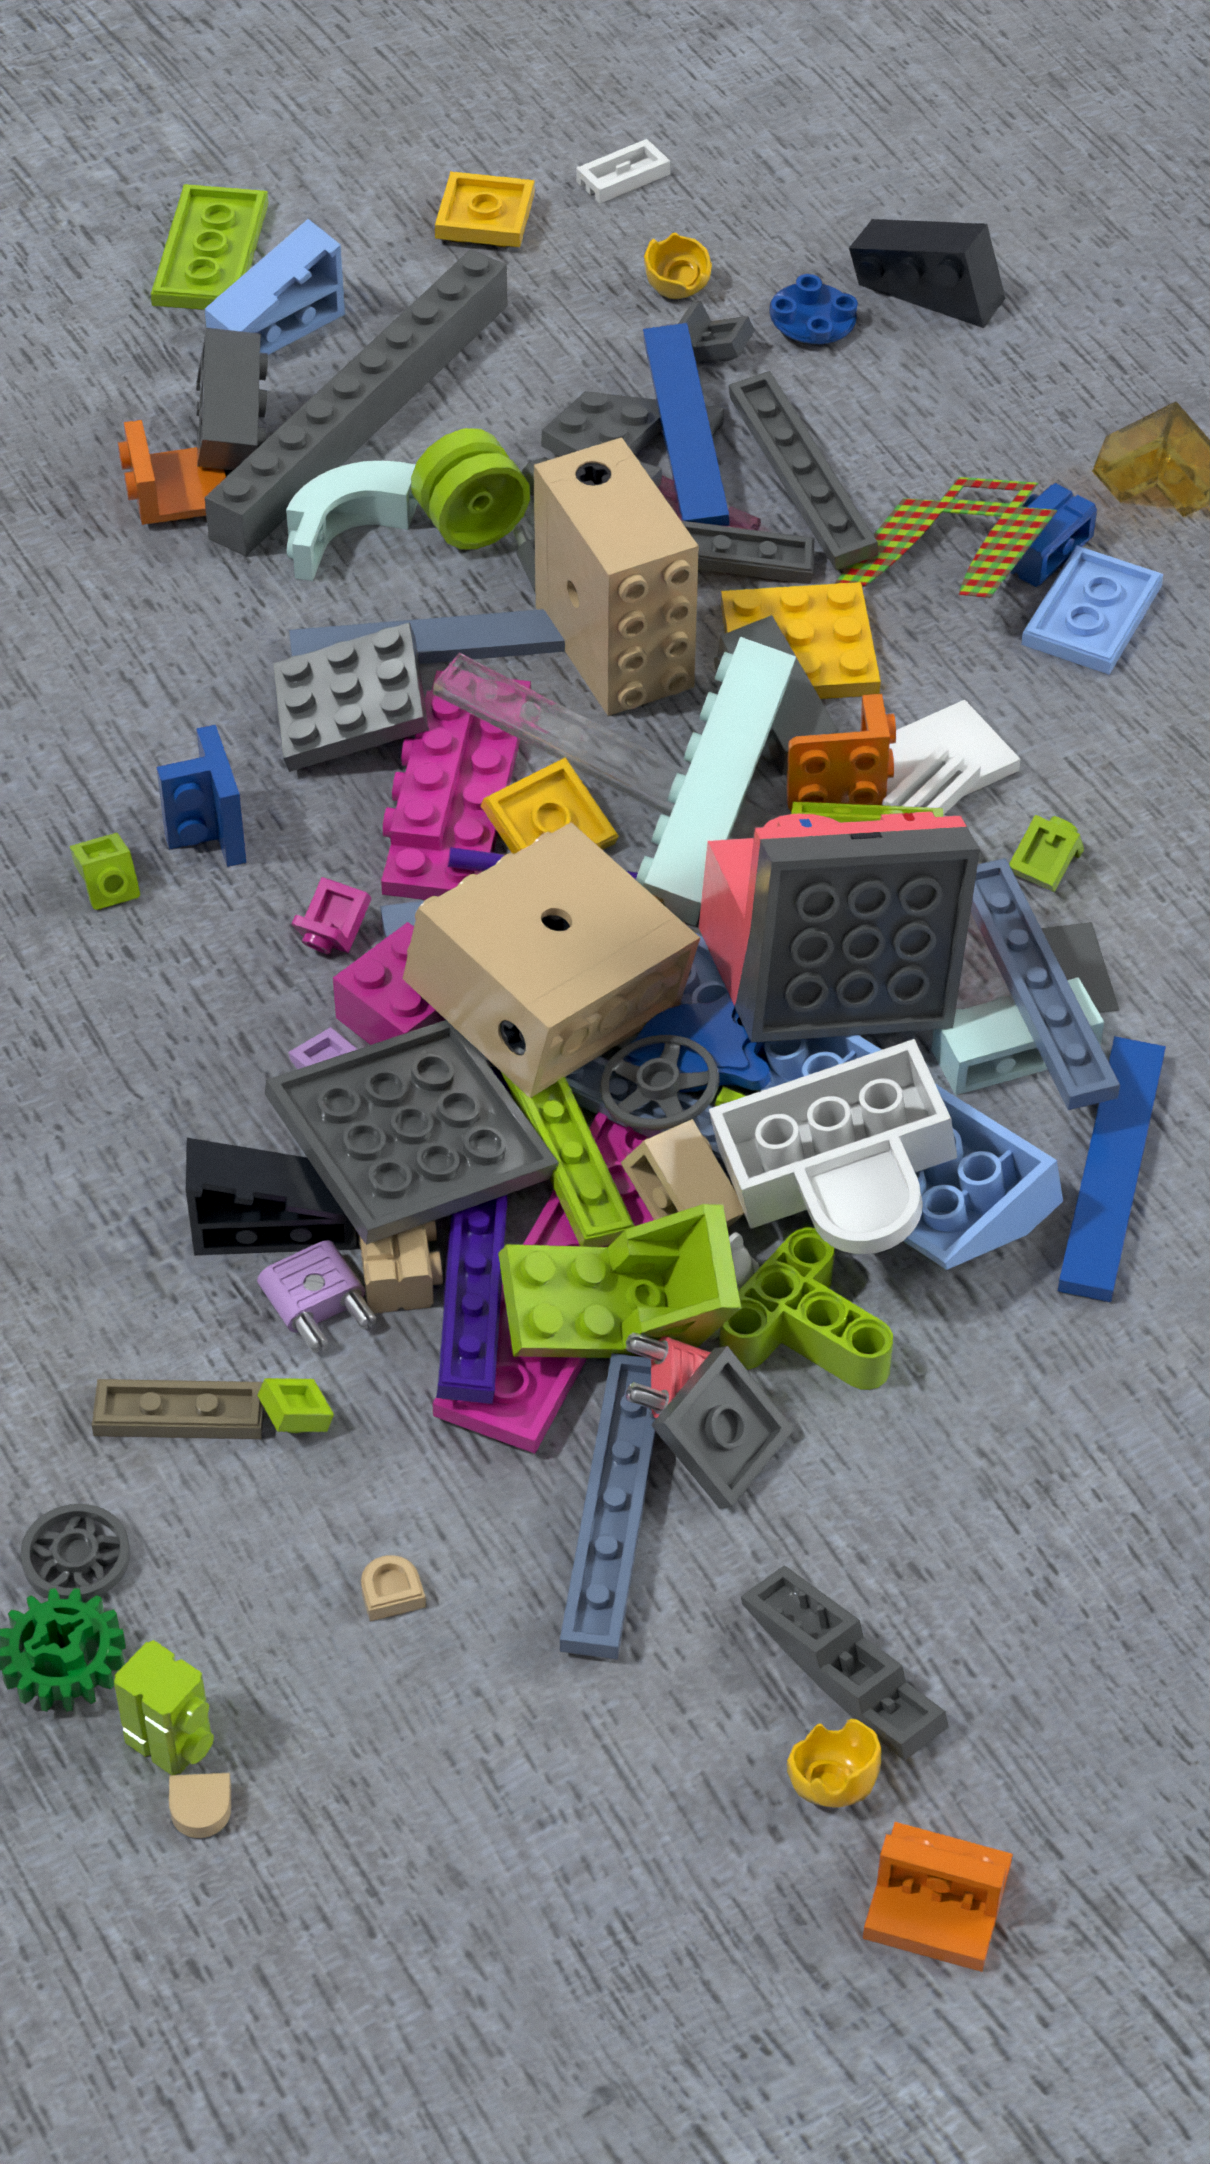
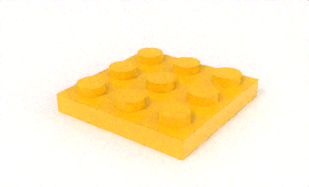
M861 582L721 591V610L725 634L772 615L820 699L880 694L881 680Z

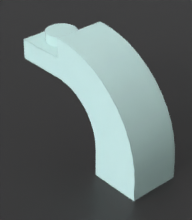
M396 461L351 463L329 470L304 485L295 494L286 509L288 526L287 557L293 559L295 579L313 581L326 546L336 535L345 530L363 525H379L408 530L418 504L411 493V475L416 464Z

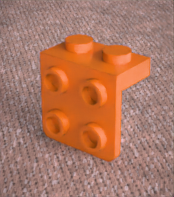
M142 420L124 422L126 441L118 442V452L122 470L130 469V472L124 473L128 500H137L141 524L206 516L205 497L226 478L225 470L197 467V447L149 454Z
M882 694L862 695L860 732L796 736L789 741L787 805L791 812L793 802L860 805L883 804V799L887 796L888 778H894V757L892 748L889 747L890 744L896 743V722L894 713L886 714Z

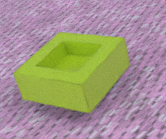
M264 1378L257 1396L277 1432L328 1431L334 1413L314 1379Z

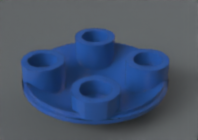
M804 274L796 279V284L787 286L774 295L770 303L769 314L776 328L786 336L804 343L825 344L838 341L853 330L857 320L858 302L854 296L842 293L832 286L822 284L818 276Z

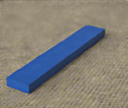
M687 323L643 329L644 344L681 521L730 526L729 511Z
M1114 1036L1109 1064L1120 1083L1119 1095L1117 1099L1101 1102L1098 1106L1059 1278L1058 1292L1107 1302L1112 1301L1166 1046Z

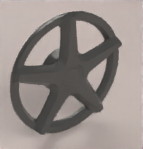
M656 1035L642 1038L625 1046L611 1058L601 1077L600 1094L604 1106L615 1122L620 1121L637 1129L663 1130L678 1126L700 1115L714 1099L720 1078L714 1058L703 1046L681 1036ZM665 1043L660 1058L651 1059L642 1064L641 1067L623 1060L625 1056L639 1048ZM681 1045L697 1052L706 1062L708 1070L679 1073L677 1060ZM613 1071L631 1080L638 1086L636 1091L618 1105L612 1099L609 1091V1081ZM707 1085L701 1098L690 1108L683 1111L677 1096L678 1091ZM656 1101L667 1117L648 1119L637 1117L630 1113L648 1102Z

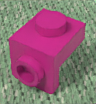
M321 877L305 917L295 915L292 925L302 935V943L311 949L325 954H330L332 948L349 953L372 898L365 891Z

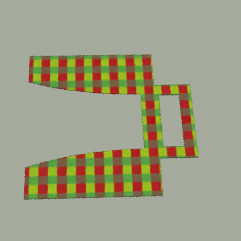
M958 477L940 501L903 498L874 534L878 542V556L849 565L835 584L861 582L862 586H867L895 563L928 530L942 512L1000 517V519L977 551L959 591V595L991 598L1057 510L1021 507L1039 483ZM963 487L1019 491L1011 503L955 499Z

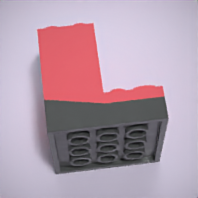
M933 812L882 814L880 820L840 823L834 819L815 814H790L779 816L766 822L760 828H755L754 838L707 842L699 930L751 1043L953 1028L980 853L979 846L961 816L935 817Z

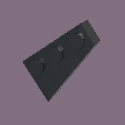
M187 1138L185 1190L194 1256L299 1252L322 1241L333 1242L338 1250L357 1249L356 1229L307 1157Z

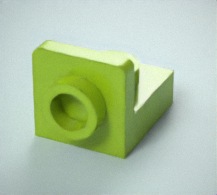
M1035 815L1009 863L1014 875L1055 892L1074 856L1080 858L1084 851L1081 836L1077 833L1078 829L1072 823L1060 817L1052 816L1049 821Z
M117 832L69 846L73 863L84 879L89 901L93 909H102L136 899L140 896L131 852Z

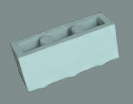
M1079 977L1070 979L1068 982L1101 1046L1104 1021ZM1002 996L977 1006L956 1009L953 1028L933 1029L931 1050L955 1095L1048 1070L1012 996Z

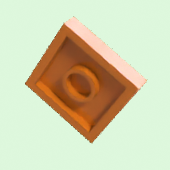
M894 1822L891 1835L886 1834L880 1853L877 1884L864 1925L863 1939L983 1972L1011 1868L1013 1854Z

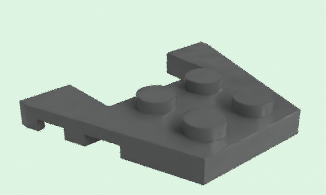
M585 391L542 429L541 446L560 457L622 437L633 454L636 455L662 431L656 399ZM705 405L711 434L713 435L723 425L724 408ZM640 462L658 488L661 485L662 468Z

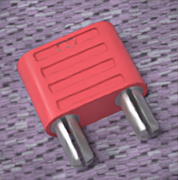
M637 1333L630 1334L626 1340L627 1351L651 1359V1388L633 1382L626 1390V1399L629 1402L652 1409L653 1416L657 1418L711 1352L666 1336L661 1337L657 1341Z

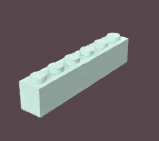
M743 637L739 638L734 654L724 652L715 676V680L722 682L718 694L709 692L699 718V720L707 722L702 735L695 732L692 733L683 759L691 763L686 775L676 774L667 800L675 803L670 817L664 814L660 815L651 840L652 843L659 845L655 857L644 856L636 881L681 921L696 926L701 909L707 842L728 840L796 659V656Z

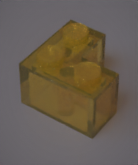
M1177 401L1105 437L1092 472L1120 503L1156 486L1182 517L1210 505V439Z

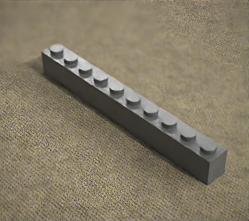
M472 249L462 256L205 497L209 540L245 557L287 518L286 509L290 501L304 485L317 476L340 467L508 306L507 264Z

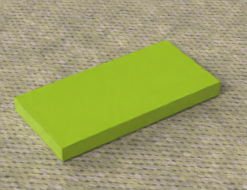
M184 184L152 287V306L205 310L209 304L250 270L269 204L268 191Z

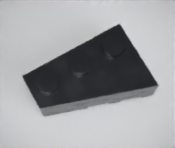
M871 219L849 247L860 286L981 328L986 326L1006 299L988 225L984 223Z

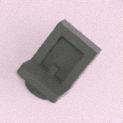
M701 301L692 302L678 323H687L696 363L712 360L725 362L739 357L755 331L749 316L711 321Z

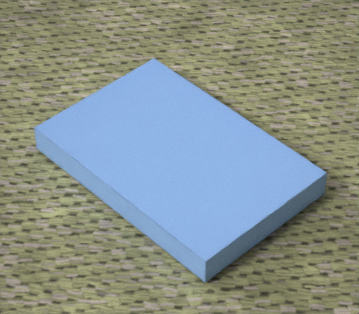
M1076 545L1025 628L1021 645L1110 675L1162 587L1164 574Z

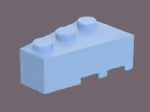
M307 219L205 308L206 328L261 334L260 352L268 353L269 355L345 315L341 244L311 220Z

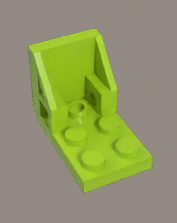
M701 1204L625 1229L608 1247L506 1244L498 1253L513 1356L611 1358L613 1353L643 1357L626 1349V1340L632 1333H637L657 1341L661 1337L666 1336L698 1348L741 1309L724 1206L720 1204Z

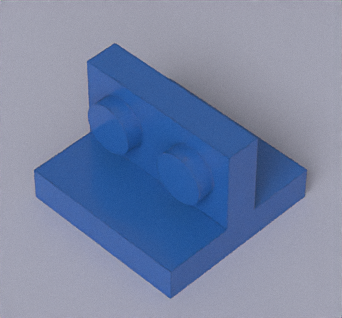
M216 724L197 728L199 758L156 767L164 833L169 850L218 839L227 867L247 863L240 794Z

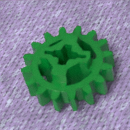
M56 1588L49 1589L48 1601L40 1603L32 1595L27 1597L29 1610L23 1614L20 1611L11 1609L8 1613L11 1628L0 1629V1670H2L5 1687L7 1690L17 1687L19 1700L23 1704L38 1696L41 1710L48 1712L54 1700H62L66 1712L73 1711L74 1698L82 1696L88 1703L93 1704L96 1702L94 1688L99 1685L111 1690L114 1686L112 1671H118L125 1665L122 1650L126 1649L123 1629L119 1628L116 1611L113 1609L104 1612L102 1598L98 1595L91 1598L87 1603L82 1602L81 1591L78 1588L72 1590L68 1599H60Z

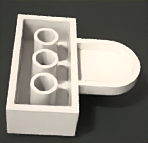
M915 1039L709 1109L719 1152L750 1228L752 1229L808 1210L813 1225L820 1237L834 1248L848 1253H877L890 1249L904 1241L916 1228L923 1208L920 1185L915 1172L957 1158L951 1117Z

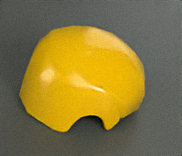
M674 232L667 239L660 242L652 239L644 254V266L648 282L662 296L670 299L686 298L701 291L710 280L712 263L708 250L696 239L679 236Z
M851 1718L847 1720L845 1726L837 1731L828 1730L820 1723L810 1731L805 1740H801L793 1745L787 1759V1773L797 1794L807 1802L833 1808L850 1806L863 1801L871 1793L880 1772L881 1745L876 1732L857 1719Z

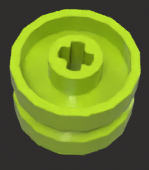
M463 428L444 435L426 449L416 462L411 475V493L447 544L458 549H479L496 543L510 533L520 522L530 502V485L513 460L509 458L495 436L482 429Z

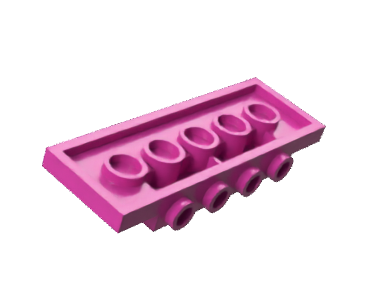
M436 671L432 690H427L425 696L429 730L415 734V738L405 737L401 762L402 766H407L406 772L395 773L392 787V800L397 801L396 808L387 807L384 813L383 837H389L391 845L381 880L382 895L426 900L432 896L439 897L455 888L465 877L471 874L478 875L481 873V871L448 867L450 847L494 853L498 832L481 808L483 798L510 785L531 699V681Z

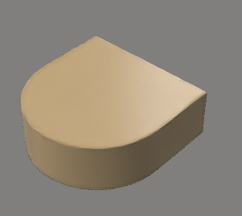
M386 1555L374 1559L365 1567L361 1576V1588L369 1621L426 1608V1598L419 1574L409 1560L400 1556Z
M230 1773L169 1775L170 1814L172 1822L179 1832L192 1838H206L215 1835L225 1827L231 1815Z

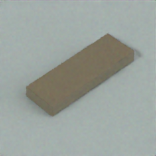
M97 1379L92 1418L93 1436L262 1439L265 1408L257 1395L263 1382Z

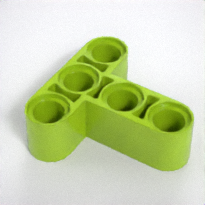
M806 1227L792 1233L740 1288L738 1292L741 1309L720 1327L719 1348L728 1346L743 1366L750 1370L761 1365L782 1343L850 1386L861 1390H871L883 1385L890 1375L893 1333L890 1327L882 1320L829 1289L832 1285L834 1247L825 1242L815 1228Z

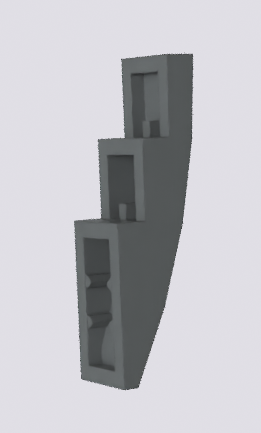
M785 1565L741 1596L742 1605L781 1649L853 1719H857L873 1729L877 1734L878 1740L904 1761L949 1728L946 1711L906 1682L903 1666L863 1637L861 1623L858 1618Z

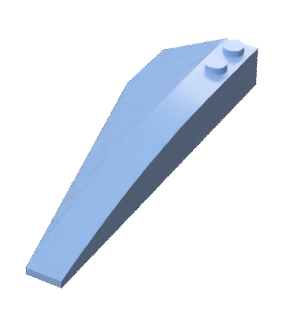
M699 934L697 935L700 937V941L681 999L682 1004L713 1002L728 992L704 938ZM859 1035L764 1042L756 1056L768 1064L771 1079L765 1088L757 1091L760 1092L880 1051L881 1049ZM936 1084L951 1117L957 1158L915 1172L920 1185L923 1208L916 1228L904 1242L948 1270L1026 1236L1063 1202L1056 1159Z

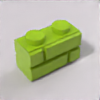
M155 1640L145 1642L114 1675V1686L121 1724L123 1726L124 1740L127 1745L144 1757L151 1755L152 1762L170 1775L181 1774L190 1763L196 1764L206 1756L214 1741V1735L211 1733L209 1704L206 1702L202 1672L183 1659L175 1661L174 1653Z

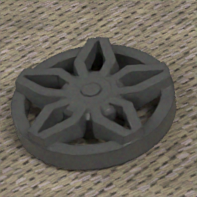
M89 1504L64 1505L43 1514L30 1526L21 1545V1562L25 1577L34 1590L43 1598H48L49 1589L56 1588L60 1599H68L74 1589L65 1588L68 1586L71 1577H74L75 1585L81 1591L82 1602L89 1601L96 1595L103 1598L122 1579L130 1561V1545L123 1524L109 1511ZM83 1519L86 1521L87 1530L79 1528ZM70 1520L65 1527V1531L62 1533L45 1532L59 1522ZM94 1521L107 1526L116 1537L107 1535L96 1537ZM39 1544L52 1545L51 1550H47ZM101 1549H115L105 1554L99 1553ZM32 1553L45 1562L39 1574L36 1573L31 1564ZM115 1563L110 1572L104 1576L102 1566H109ZM59 1571L62 1573L50 1583L48 1582L51 1575ZM90 1572L96 1577L97 1582L89 1584L82 1575Z

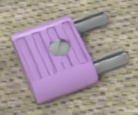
M331 1241L319 1242L266 1267L258 1276V1285L289 1331L299 1332L312 1352H319V1347L321 1350H324L328 1344V1340L317 1324L348 1309L361 1329H368L367 1324L372 1327L376 1322V1316L363 1299L365 1295L363 1285Z

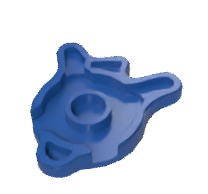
M728 992L713 1002L683 1004L662 1011L648 1021L636 1039L631 1042L633 1043L642 1038L656 1035L681 1036L697 1042L712 1055L717 1064L720 1078L718 1086L736 1085L750 1090H761L769 1084L771 1079L768 1064L756 1056L764 1042L751 1043L744 1026H741L742 1022ZM665 1043L639 1048L625 1056L623 1060L641 1067L642 1064L651 1059L660 1058ZM681 1045L677 1060L679 1073L708 1070L706 1062L697 1052ZM707 1085L683 1089L678 1092L689 1093L706 1090Z

